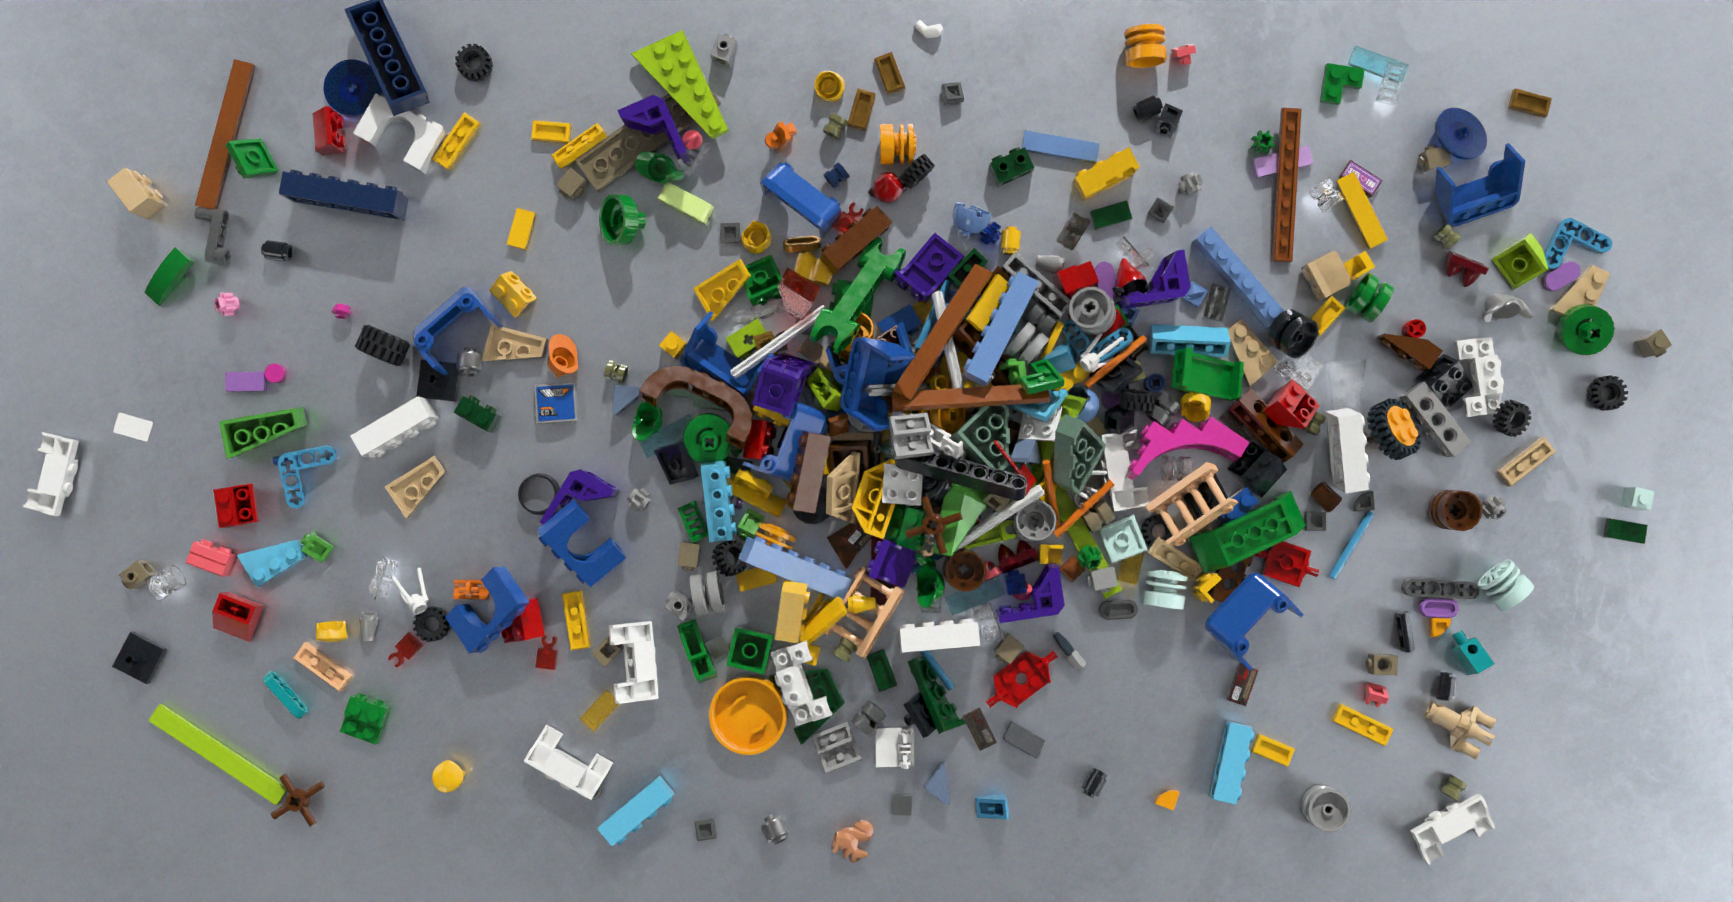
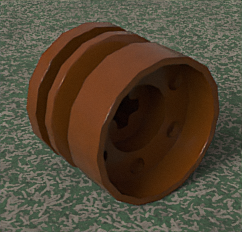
M1443 490L1432 497L1428 513L1431 521L1441 529L1467 531L1479 523L1482 516V506L1476 495L1469 491Z
M960 549L952 557L947 556L945 558L943 575L946 581L955 589L963 592L972 591L984 582L986 566L982 558L975 552L968 549ZM963 564H965V567L968 568V570L964 571L962 574V572L958 569L959 567H962Z

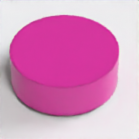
M270 364L265 369V377L270 382L280 383L286 377V370L282 365Z

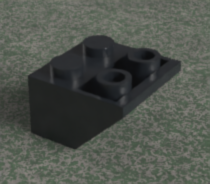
M1252 441L1246 447L1242 456L1234 461L1227 470L1245 487L1262 498L1287 471V468L1279 457Z

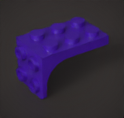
M934 233L900 272L895 270L896 285L903 291L906 289L910 291L911 297L920 303L922 301L926 304L932 297V294L947 279L948 274L963 260L964 255Z
M882 539V542L878 541L874 552L877 553L874 560L870 559L866 569L869 572L868 576L874 579H881L901 588L905 587L915 564L917 552L886 539Z

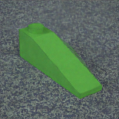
M951 483L952 488L944 497L940 515L944 518L961 512L963 520L946 525L942 538L947 553L941 555L950 557L954 555L965 539L969 529L974 526L980 513L987 507V504L983 501L986 492ZM934 542L933 553L939 554L936 542Z

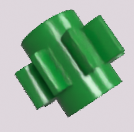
M1259 130L1257 136L1251 138L1254 141L1251 148L1257 150L1256 154L1263 151L1266 155L1269 152L1268 148L1273 149L1275 147L1272 144L1275 137L1269 134V130L1266 133H1262Z
M1091 545L1082 547L1079 555H1077L1079 558L1078 562L1082 568L1087 566L1088 569L1098 567L1102 559L1101 551L1098 547L1093 548Z

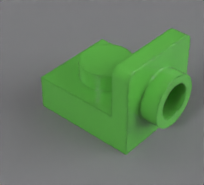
M1015 358L1007 359L1004 364L999 366V370H1009L1008 378L1011 385H1020V377L1027 376L1025 361H1017Z
M748 508L737 526L736 535L746 541L747 537L754 539L755 532L759 530L758 525L760 522L763 523L765 516Z
M313 530L310 534L306 533L300 541L301 551L321 563L333 548V545L317 536Z

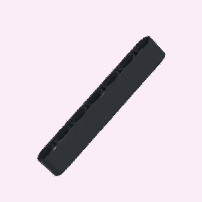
M934 452L929 456L895 459V465L902 470L1011 500L1019 501L1026 495L1027 480L1019 474L960 458L956 459L938 452Z

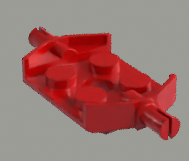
M1025 651L1013 660L1011 664H1008L993 675L995 695L985 702L990 708L999 701L1018 708V705L1046 684L1051 683L1048 665L1058 656L1054 651L1045 657H1039L1029 651ZM1019 673L1026 675V681L1023 684L1016 682V676Z

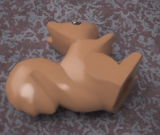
M859 820V822L854 823V827H846L836 831L831 846L833 853L843 850V859H846L849 855V860L852 863L867 857V852L857 847L859 842H866L872 838V824L866 820Z

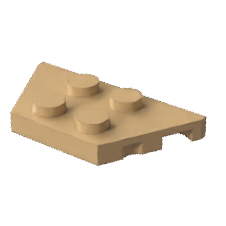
M852 452L827 476L826 514L852 524H857V518L851 507L859 487V452Z

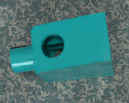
M1463 630L1452 635L1457 643L1456 646L1452 647V651L1466 675L1479 674L1495 664L1476 637L1468 639Z

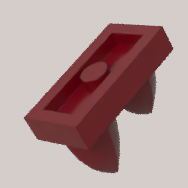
M1450 250L1446 255L1448 259L1446 271L1449 277L1458 274L1466 267L1463 273L1464 287L1472 285L1479 279L1481 274L1486 275L1489 269L1483 263Z
M1020 540L1017 546V554L1015 555L1010 548L1000 544L998 559L1002 574L1038 561L1035 547L1032 548L1031 545Z

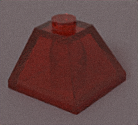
M788 267L778 284L785 311L792 317L803 320L820 289L819 285Z

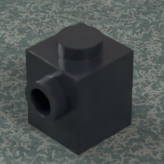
M1118 404L1105 411L1104 429L1120 435L1134 427V410L1121 408Z

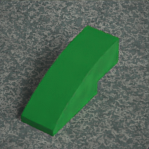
M174 247L152 276L144 293L160 306L186 278L183 275L195 262L181 249Z
M696 619L678 625L677 628L696 681L702 683L718 677Z

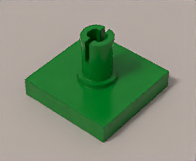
M261 138L228 141L225 145L236 164L237 172L242 175L243 179L275 175L279 171Z

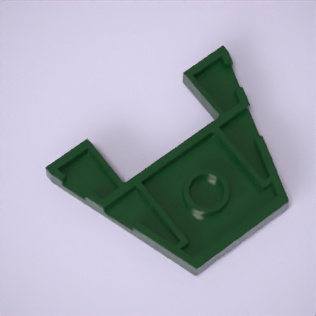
M829 668L804 670L813 700L826 696L828 706L833 715L845 704V701ZM776 674L768 676L769 680L777 686L775 681ZM831 716L795 727L794 731L800 744H804Z

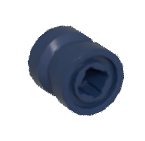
M839 162L833 166L831 171L823 174L827 182L834 189L840 186V182L846 181L850 177Z
M1157 373L1147 376L1143 381L1144 390L1152 391L1153 393L1160 392L1165 387L1164 377Z

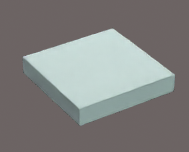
M1134 514L1104 525L1098 530L1111 564L1148 551Z

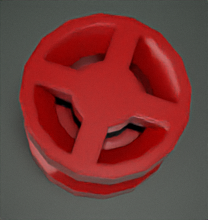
M1420 319L1408 321L1402 327V333L1406 337L1419 338L1426 332V325Z

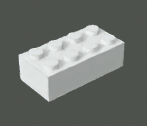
M416 397L352 434L350 437L361 456L375 457L377 459L384 456L386 450L391 447L395 449L403 444L402 441L408 437L412 439L418 436L420 430L432 428L440 418L429 399Z
M1350 408L1325 411L1333 486L1344 493L1369 490L1370 475L1367 472L1369 459L1365 453L1367 439L1363 434V427L1365 426L1363 415Z
M973 619L959 620V624H954L953 620L942 621L938 626H934V622L922 623L921 627H915V624L902 625V629L898 630L900 653L980 646L978 622H973Z

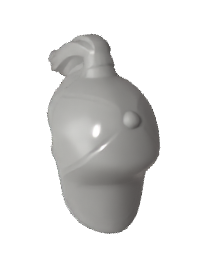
M1506 293L1493 294L1486 300L1484 305L1486 313L1483 315V321L1489 323L1491 320L1508 319L1517 314L1529 319L1534 317L1522 299L1514 298Z

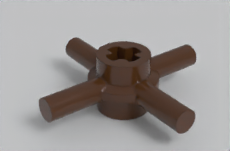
M923 497L921 501L926 517L922 522V526L905 531L906 537L908 539L925 533L930 537H934L940 555L947 553L942 534L945 531L946 525L963 520V516L959 512L943 518L941 515L933 512L929 497ZM932 521L938 523L936 530L930 528V524H933Z
M287 774L279 777L288 795L286 797V804L271 813L272 818L277 819L291 810L293 812H301L309 827L316 824V820L307 807L310 803V797L325 788L324 783L320 781L305 791L301 788H295Z

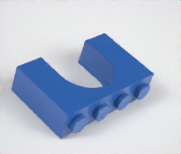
M573 499L538 528L540 535L538 539L545 547L549 545L552 548L551 552L557 559L561 558L564 561L565 567L570 572L573 570L582 584L586 583L589 587H592L626 559V556L611 537L596 550L588 554H575L567 548L572 534L590 520L587 512Z
M493 567L481 579L495 603L494 616L487 625L479 619L470 604L456 605L445 616L468 653H482L487 650L488 645L499 638L500 633L513 623L512 620L516 616L521 615L525 611V607L530 603L506 567Z

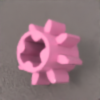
M219 293L220 297L214 300L215 310L221 312V316H232L234 311L239 310V300L237 297H233V293Z

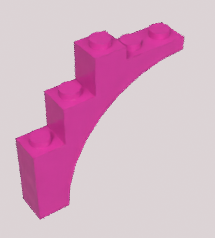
M1209 417L1206 421H1201L1197 428L1181 419L1178 423L1174 422L1169 430L1153 421L1150 425L1146 424L1140 431L1142 436L1139 442L1142 445L1137 451L1139 456L1129 464L1127 469L1130 471L1126 476L1134 480L1153 459L1162 454L1181 449L1206 450L1234 462L1242 456L1249 441L1213 417Z

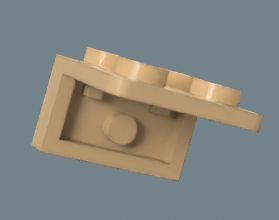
M1332 251L1301 267L1303 275L1309 282L1312 292L1318 301L1352 284V280L1336 251Z

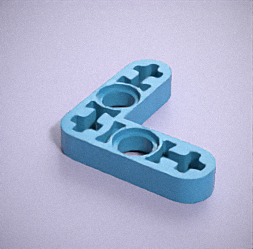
M1566 218L1558 223L1544 250L1548 270H1552L1561 264L1572 241L1597 254L1609 251L1612 247V241L1608 236L1572 218ZM1569 224V228L1572 230L1566 231V226L1564 225ZM1582 231L1588 233L1589 238L1587 241L1581 239L1580 233ZM1556 239L1562 240V249L1556 248ZM1603 241L1602 245L1605 247L1600 248V244L1597 242ZM1553 256L1552 261H1553L1554 263H1553V264H1549V260H1548L1547 258H1550V257Z
M1073 320L1064 322L1062 331L1080 357L1091 342ZM1070 325L1074 327V331L1077 334L1076 337L1069 331L1068 327ZM1120 328L1097 343L1090 351V354L1094 352L1097 355L1096 351L1099 349V352H1101L1105 344H1112V340L1114 338L1115 340L1119 339L1123 333L1127 335V340H1122L1119 343L1120 346H1115L1110 353H1106L1102 358H1099V363L1106 361L1128 347L1133 342V334L1127 328ZM1081 339L1086 340V346L1083 349H1078L1076 346L1077 342Z
M323 445L288 452L279 456L278 468L286 502L291 508H300L305 502L299 470L332 463L336 458V451L332 446ZM324 450H328L329 453H333L330 455L329 459H326L325 456L319 457L320 461L316 462V451H318V455L324 454ZM303 454H311L313 460L310 463H304L301 460ZM284 458L293 461L290 463L291 471L287 472L286 465L281 464V462H284ZM288 476H294L297 478V483L290 486L286 484L285 480ZM300 488V490H296L297 497H301L298 503L290 501L293 498L292 491L287 492V490Z

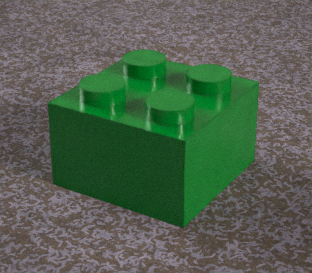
M736 626L726 666L765 674L774 634Z

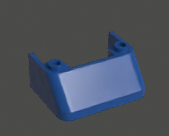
M1509 143L1505 144L1503 160L1494 162L1490 166L1488 176L1457 187L1444 170L1438 167L1436 169L1435 194L1445 221L1451 227H1456L1515 206L1519 202L1525 168L1523 157Z
M787 162L784 164L779 163L760 182L763 194L767 195L768 192L773 194L818 228L820 237L824 238L841 216L840 203L833 197L829 199L793 171L794 168Z
M463 287L413 330V341L417 350L433 369L445 376L448 374L447 371L430 352V349L434 344V339L464 313H472L478 307L490 321L500 328L503 326L478 294L469 287Z
M710 311L694 328L680 358L681 365L700 373L704 372L716 381L725 382L728 387L736 390L746 400L759 381L764 362H760L741 377L735 379L730 371L742 361L716 344L718 335L713 328L708 326L713 312ZM770 353L767 358L773 357L774 354Z
M903 321L899 322L896 331L901 347L913 353ZM831 342L826 348V353L834 377L843 388L848 365H841L838 354L833 352L834 342ZM912 359L899 360L897 363L888 365L884 384H897Z
M866 337L855 338L852 342L840 399L842 409L873 431L890 430L889 418L887 417L889 404L881 396H867L865 388L868 384H884L888 362L897 363L899 360L915 359V355L895 343Z
M797 402L790 416L782 414L784 418L790 420L777 457L766 455L762 459L760 466L745 461L743 462L744 466L790 482L791 475L795 472L794 459L799 452L798 440L800 435H802L803 431L824 435L828 425L826 413Z
M1251 573L1208 617L1205 622V629L1235 661L1251 671L1253 668L1242 657L1249 649V641L1244 637L1246 633L1270 608L1276 613H1283L1288 609L1299 617H1302L1304 614L1265 577L1258 573Z

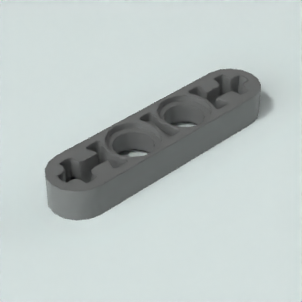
M1406 579L1402 583L1403 593L1415 597L1475 599L1480 592L1476 583L1466 581ZM1429 583H1433L1436 588L1432 594H1429L1426 590ZM1411 584L1414 586H1421V590L1413 589L1411 593V590L1408 589V586H1410ZM1449 584H1452L1455 589L1451 595H1448L1445 590ZM1470 587L1473 589V592L1470 593L1460 592V588L1467 589Z

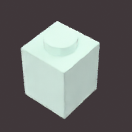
M1624 487L1621 506L1636 510H1651L1655 491L1638 487Z

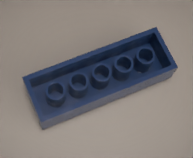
M368 0L344 9L393 116L430 103L425 87L384 1Z
M297 170L282 172L279 195L292 202L405 221L409 198L404 196L403 192L398 191L396 187L385 186V188H380L377 184L369 182L366 185L359 184V181L347 179V182H344L334 176H328V179L321 178V175L316 173H309L308 176L303 175V172Z

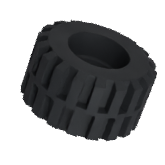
M364 325L355 347L357 350L394 366H401L410 344L408 341L376 327Z

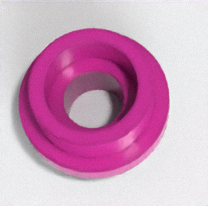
M335 304L331 310L335 314L334 316L339 319H346L352 314L351 308L345 304Z

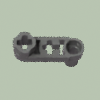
M197 207L194 214L195 218L211 221L205 249V261L228 265L231 260L230 249L223 248L229 220L228 211Z

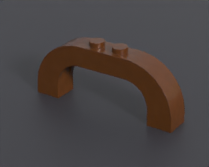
M670 366L654 372L639 389V399L655 407L668 391L684 389L725 409L733 421L726 434L725 441L742 450L745 447L751 430V411L743 396L736 390L728 387L725 382L716 381L708 374L700 373L688 367Z

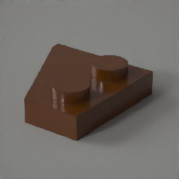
M858 520L857 524L850 523L827 537L845 569L850 566L858 553L855 546L848 542L847 539L857 529L862 533V536L855 542L860 548L861 545L859 543L867 535L862 528H859L861 525H859Z

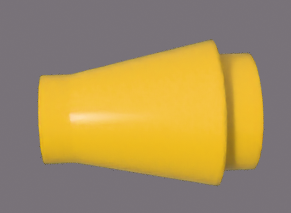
M858 595L848 597L849 613L857 614L876 609L875 597Z

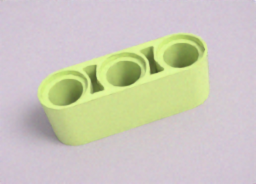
M669 182L665 183L657 198L662 203L705 225L715 208L708 202Z

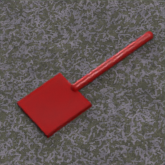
M995 440L994 444L1016 471V474L1026 478L1027 495L1036 481L1035 477L1024 463L1018 469L1001 445Z

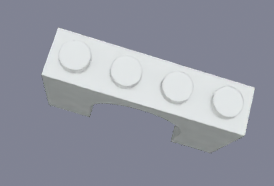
M376 93L353 132L360 139L376 147L390 124L396 121L410 122L415 131V138L403 161L423 173L427 172L433 161L432 157L447 136L442 130L443 126L434 121L432 124L427 122V118L418 112L414 115L407 111L393 116L384 95L381 97Z

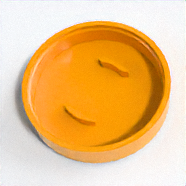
M756 675L738 676L725 683L713 697L709 709L710 726L716 739L730 751L743 755L758 754L772 747L783 734L788 720V708L782 701V692L766 678Z

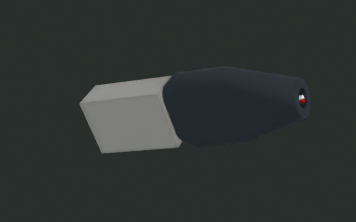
M1056 632L1053 637L1061 650L1067 655L1065 657L1073 668L1079 671L1086 664L1085 660L1076 649L1074 650L1065 637Z

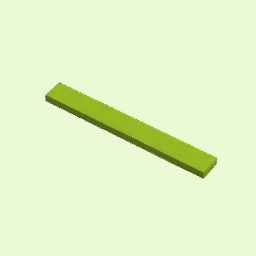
M1058 486L1055 495L1059 519L1063 523L1077 509L1067 491ZM1081 517L1066 530L1078 553L1082 547L1091 545L1093 548L1098 547ZM1102 553L1100 565L1094 569H1088L1089 571L1109 567ZM1118 583V586L1110 587V591L1104 592L1102 595L1104 599H1107L1120 592L1122 588Z
M159 704L148 720L274 805H279L287 793L286 788L280 781L165 705Z

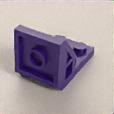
M651 95L617 110L627 128L652 135L665 131L669 141H674L671 146L677 159H682L684 164L691 161L663 98Z
M1177 250L1161 260L1149 282L1150 290L1146 291L1147 293H1128V295L1122 296V300L1116 302V305L1118 304L1121 309L1171 303L1184 297L1191 288L1185 250Z
M786 353L767 358L761 369L753 405L790 416L803 391L806 376L811 375L819 367V364Z
M588 470L572 471L562 484L540 523L544 524L574 498L579 501H591L617 497L620 489Z
M1055 563L1045 565L1032 586L1033 605H1030V602L1019 603V607L1011 608V605L1000 606V610H995L999 623L1058 615L1065 606L1059 566Z

